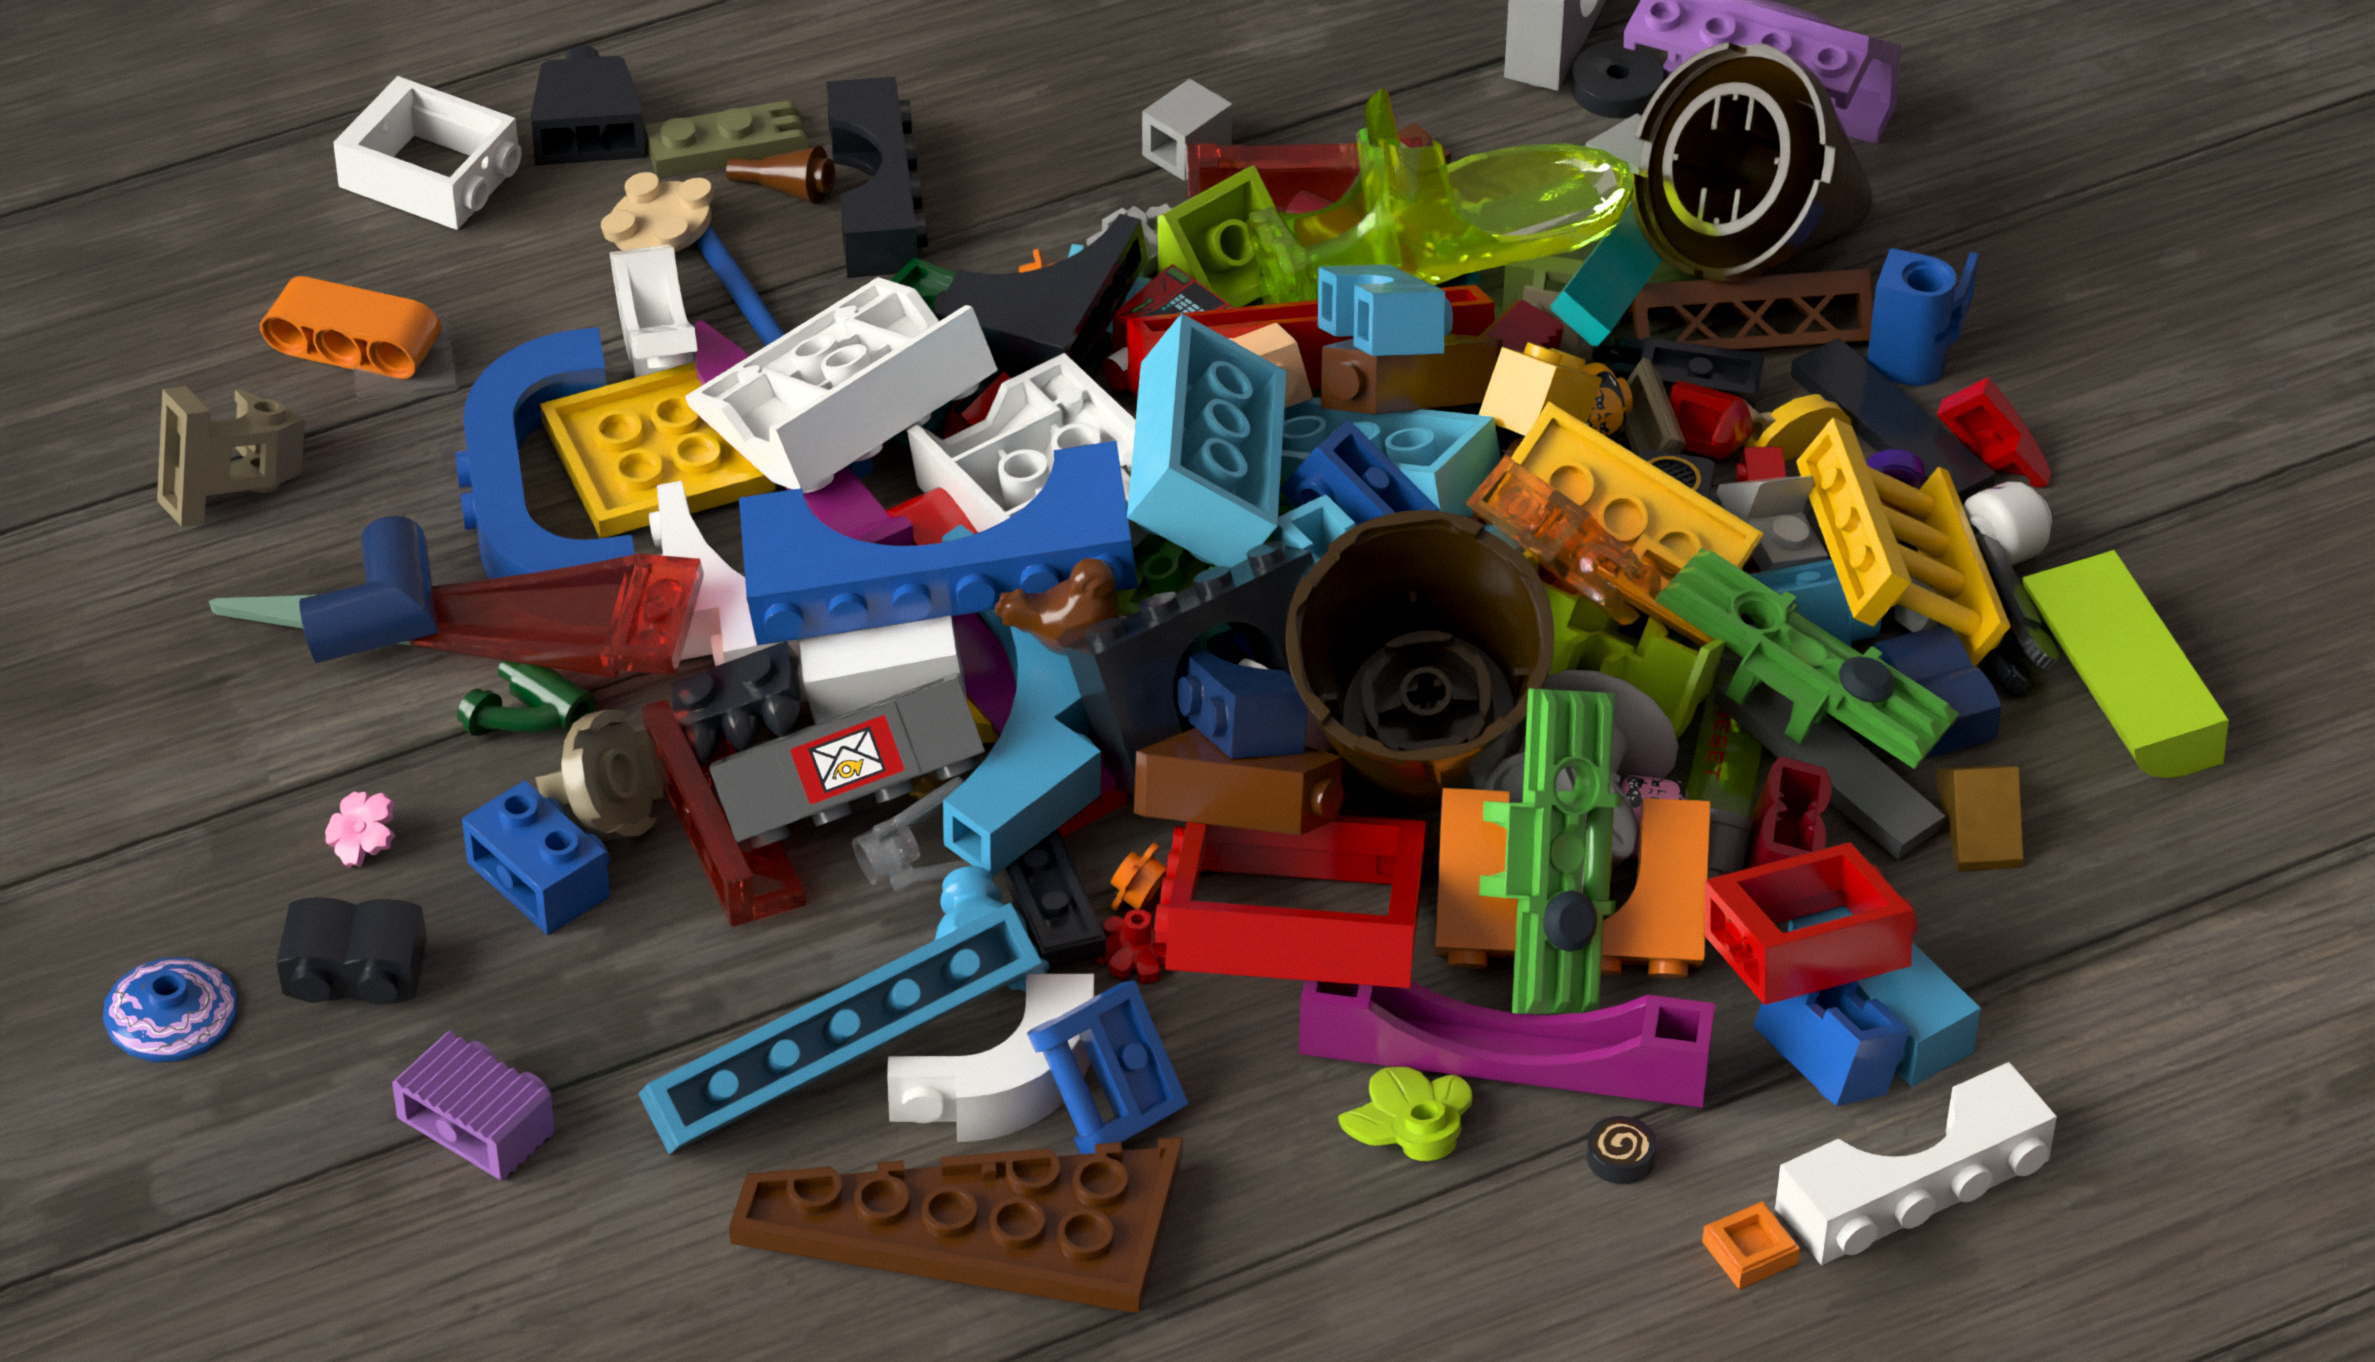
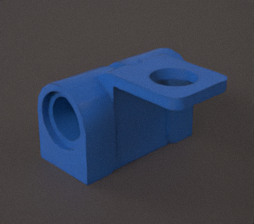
M1889 249L1876 285L1867 362L1891 382L1911 386L1929 385L1939 380L1944 373L1947 347L1959 339L1973 299L1979 253H1969L1959 285L1955 287L1956 273L1945 261L1899 249Z

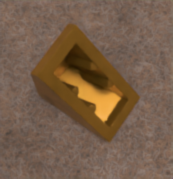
M1986 765L1936 768V785L1942 810L1946 815L1945 822L1957 872L2022 868L2023 844L2019 767Z

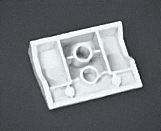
M877 277L689 393L685 398L692 410L768 479L792 490L802 488L803 493L822 489L830 484L834 479L833 474L852 462L863 461L873 457L883 448L882 443L901 431H907V429L917 424L922 426L931 418V412L950 400H958L971 395L979 388L980 381L995 373L998 369L973 307L965 305L939 321L916 289Z
M1065 353L1003 382L986 419L943 440L918 424L907 429L918 487L924 493L937 487L947 491L963 510L978 533L1012 517L1037 496L1046 484L1052 471L1054 450L1117 441L1128 510L1136 420ZM1129 519L1134 549L1149 533L1144 531L1136 522Z

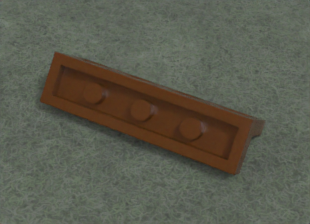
M1870 268L1755 276L1732 282L1695 280L1645 284L1626 310V316H1633L1635 339L1645 340V337L1650 338L1648 315L1676 313L1688 324L1687 328L1676 339L1677 342L1739 351L1820 346L1838 337L1846 344L1869 342L1873 315ZM1857 300L1859 329L1837 330L1819 313L1828 302ZM1809 303H1818L1814 309L1808 305ZM1794 305L1807 316L1792 334H1778L1760 317L1770 306ZM1751 307H1759L1755 313L1749 309ZM1735 309L1748 320L1734 338L1721 339L1701 321L1711 310ZM1700 311L1696 317L1690 312ZM1811 322L1823 330L1821 332L1803 333ZM1753 326L1764 334V336L1744 337ZM1693 330L1706 339L1685 341Z

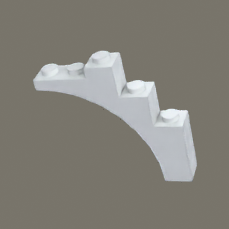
M682 481L657 485L659 511L649 513V521L655 548H663V554L653 556L655 574L640 577L642 603L632 604V616L637 639L639 642L650 641L656 665L713 654L715 666L782 643L757 646L746 598L745 577L734 571L705 542L692 519ZM952 616L787 641L798 655L800 702H809L815 724L954 673L958 676L967 699L961 652Z

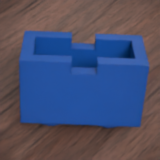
M1859 981L1768 1005L1761 1003L1753 1027L1776 1048L1783 1058L1791 1062L1818 1089L1822 1096L1830 1100L1836 1107L1887 1095L1910 1029L1877 998L1866 1000L1865 1002L1857 995L1856 991L1860 983Z

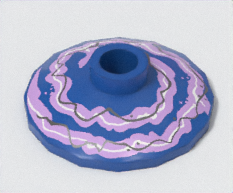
M189 957L160 958L136 966L115 982L104 1001L103 1023L112 1043L130 1056L151 1062L183 1061L206 1053L227 1036L237 1019L238 997L229 977L211 963Z

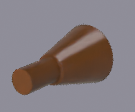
M816 146L765 157L763 160L730 158L726 166V175L729 181L761 183L765 187L812 204H819L825 194L830 193L833 189L835 166L832 159L828 158L824 148Z

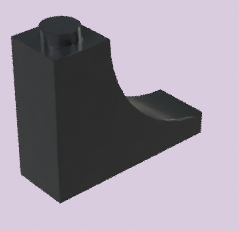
M1119 213L1112 225L1092 244L1065 260L1040 269L1010 274H985L959 269L948 289L941 291L936 297L932 312L941 321L965 305L973 307L997 368L1022 374L1065 353L1083 370L1113 320L1116 311L1122 305L1148 261L1141 219Z

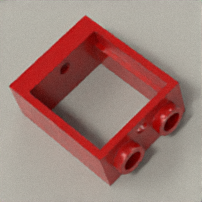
M1851 842L1705 880V937L1764 1005L1911 967L1912 938L1918 932L1915 910L1910 901L1902 898L1883 878L1879 868L1874 864H1870ZM1841 906H1846L1853 914L1782 933L1775 925L1776 923Z

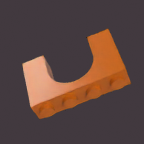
M1443 788L1435 956H1448V966L1482 969L1488 967V958L1515 960L1518 899L1479 895L1480 875H1494L1505 871L1507 829L1493 822L1483 821V802H1509L1510 791ZM1643 798L1640 807L1637 882L1627 902L1616 913L1603 921L1601 975H1620L1622 965L1648 966V976L1683 979L1688 978L1689 968H1701L1705 950V880L1708 873L1710 801Z

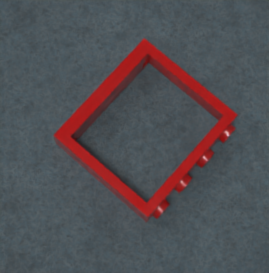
M1339 815V819L1303 835L1187 822L1186 827L1175 826L1172 851L1168 853L1166 877H1163L1161 900L1160 904H1157L1154 932H1156L1155 943H1166L1165 970L1410 988L1423 882L1427 821ZM1201 870L1392 884L1388 916L1195 901Z

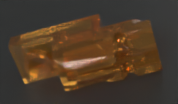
M1505 455L1465 503L1476 516L1515 542L1523 552L1527 551L1533 555L1539 566L1621 625H1631L1641 616L1635 609L1622 601L1623 594L1617 587L1597 573L1598 566L1616 579L1623 572L1636 588L1653 600H1655L1661 589V575L1654 567L1639 558L1628 546L1606 532L1591 513L1507 455Z

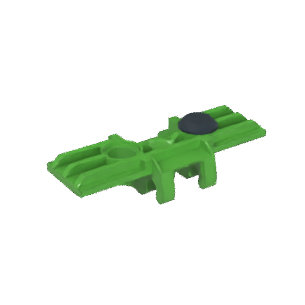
M1703 547L1658 594L1656 602L1713 639L1719 638L1726 641L1725 646L1744 658L1734 674L1725 696L1742 706L1756 685L1760 686L1764 682L1793 701L1791 719L1784 734L1799 744L1804 742L1814 723L1817 725L1821 724L1829 713L1915 769L1955 723L1960 714L1952 709L1949 703L1885 663L1880 658L1882 652L1871 646L1862 655L1797 613L1798 605L1794 603L1796 599L1794 595L1788 591H1785L1782 595L1778 594L1715 552L1707 551ZM1747 613L1760 629H1755L1744 623L1739 614Z
M1528 689L1523 802H1483V821L1493 822L1507 829L1505 871L1494 875H1480L1479 895L1518 899L1512 1013L1572 1014L1599 1010L1604 915L1614 914L1616 908V901L1609 900L1614 808L1621 807V794L1610 793L1615 693ZM1567 766L1572 767L1577 772L1573 791H1558L1556 793L1555 784L1559 773ZM1586 813H1587L1586 844H1585V846H1584L1585 816H1586ZM1584 857H1585V864H1584V884H1583V893H1582L1583 861H1584Z

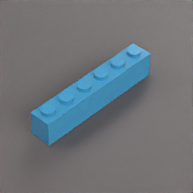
M1010 902L648 1083L638 1095L670 1155L1029 974L1042 962Z

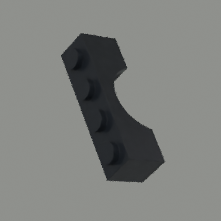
M896 77L827 81L828 126L833 163L853 167L872 177L864 185L840 194L842 241L847 278L897 274L914 257L917 258V248H928L925 212L914 213V210L922 209L920 174L909 175V172L917 171L915 137H904V134H912L910 100H899Z

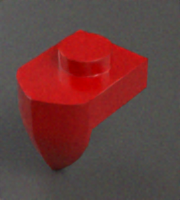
M1678 380L1672 386L1669 400L1687 443L1684 450L1709 456L1717 461L1724 460L1740 449L1753 433L1751 414L1747 404L1741 397Z

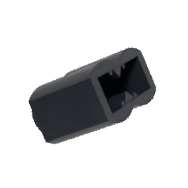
M324 897L304 898L291 902L276 962L282 994L310 1003L338 1000L351 996L372 1004L383 1005L415 998L427 941L422 906L393 899L369 900L356 905L347 901Z

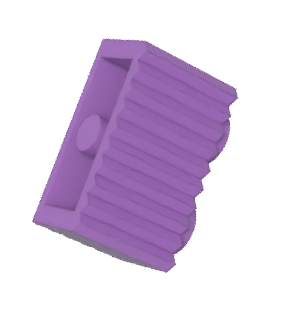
M452 1031L446 1032L392 1082L398 1119L501 1181H506L509 1173L515 1172L519 1163L524 1164L527 1156L533 1155L537 1146L542 1147L545 1139L551 1138L555 1130L551 1094L540 1078L530 1072H522L519 1075L514 1068L509 1069L504 1062L498 1063L495 1055L484 1044L478 1041H471L467 1044L462 1037L457 1038Z

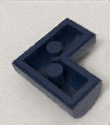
M400 516L383 517L373 521L364 528L361 535L366 583L300 599L299 607L303 630L315 663L439 633L427 540L417 522Z

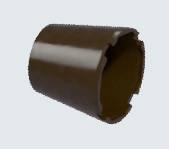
M1429 510L1402 511L1368 520L1353 527L1328 545L1329 551L1313 566L1306 578L1302 576L1290 603L1286 623V653L1290 673L1302 702L1337 754L1343 757L1342 761L1361 785L1376 796L1399 806L1424 810L1441 809L1443 788L1484 790L1485 777L1503 758L1519 753L1526 735L1528 689H1543L1551 668L1554 652V623L1550 601L1538 573L1525 555L1518 548L1514 550L1502 539L1485 530L1484 524L1453 513ZM1433 700L1435 701V707L1432 709H1421V702Z

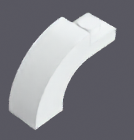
M667 244L610 252L620 321L634 378L694 362L693 352L698 351L695 328L686 318L679 286L674 247Z

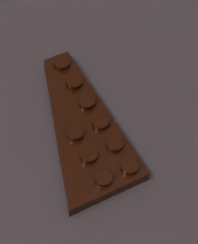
M1183 1137L1158 1139V1148L1122 1151L1121 1142L1095 1144V1153L1057 1156L1049 1148L941 1157V1166L904 1169L903 1160L877 1162L878 1171L840 1175L831 1166L747 1173L729 1225L730 1244L1140 1313L1183 1155Z

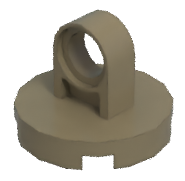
M603 710L586 714L573 723L564 741L562 769L535 777L538 791L545 798L552 797L560 805L570 803L574 814L586 830L595 834L603 841H621L644 834L653 827L657 817H649L652 800L663 798L664 782L661 761L653 740L645 729L634 731L630 724L625 721L631 715L623 710Z

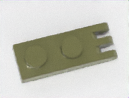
M781 101L740 109L731 108L722 112L687 118H673L663 122L644 125L645 143L658 179L723 168L727 166L730 158L763 160L765 157L807 149L810 146L803 122L799 117V111L796 104L792 101Z

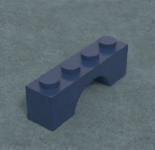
M1226 622L1212 626L1199 634L1186 648L1176 669L1173 686L1176 711L1230 759L1304 754L1307 708L1295 688L1292 677L1284 670L1253 668L1232 663L1234 629Z

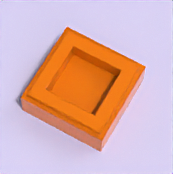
M1763 1201L1704 1226L1703 1244L1739 1290L1798 1264L1800 1248Z

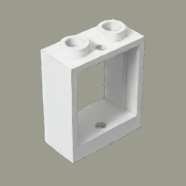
M399 76L333 142L339 187L456 230L475 211H479L485 205L489 195L506 177H510L515 173L522 154L521 147L518 144L516 118ZM413 136L470 156L451 177L394 158Z

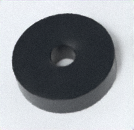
M1620 42L1598 44L1584 50L1575 59L1572 67L1571 91L1576 102L1591 113L1608 118H1630L1635 114L1642 115L1651 98L1663 83L1664 70L1658 58L1642 47L1637 46L1634 51L1624 48V43Z

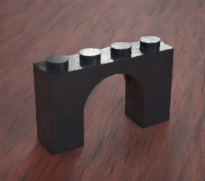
M1282 541L1260 544L1246 553L1247 560L1231 568L1220 566L1205 570L1193 578V586L1178 593L1164 592L1146 598L1139 604L1140 611L1122 620L1120 618H1110L1096 622L1084 630V638L1065 646L1097 746L1101 751L1104 766L1116 779L1117 790L1135 795L1136 751L1183 733L1174 704V678L1178 663L1186 648L1203 631L1220 623H1234L1247 637L1257 663L1271 670H1284L1291 676L1286 653L1287 616L1290 603L1302 576L1306 578L1315 565L1311 551L1286 546Z

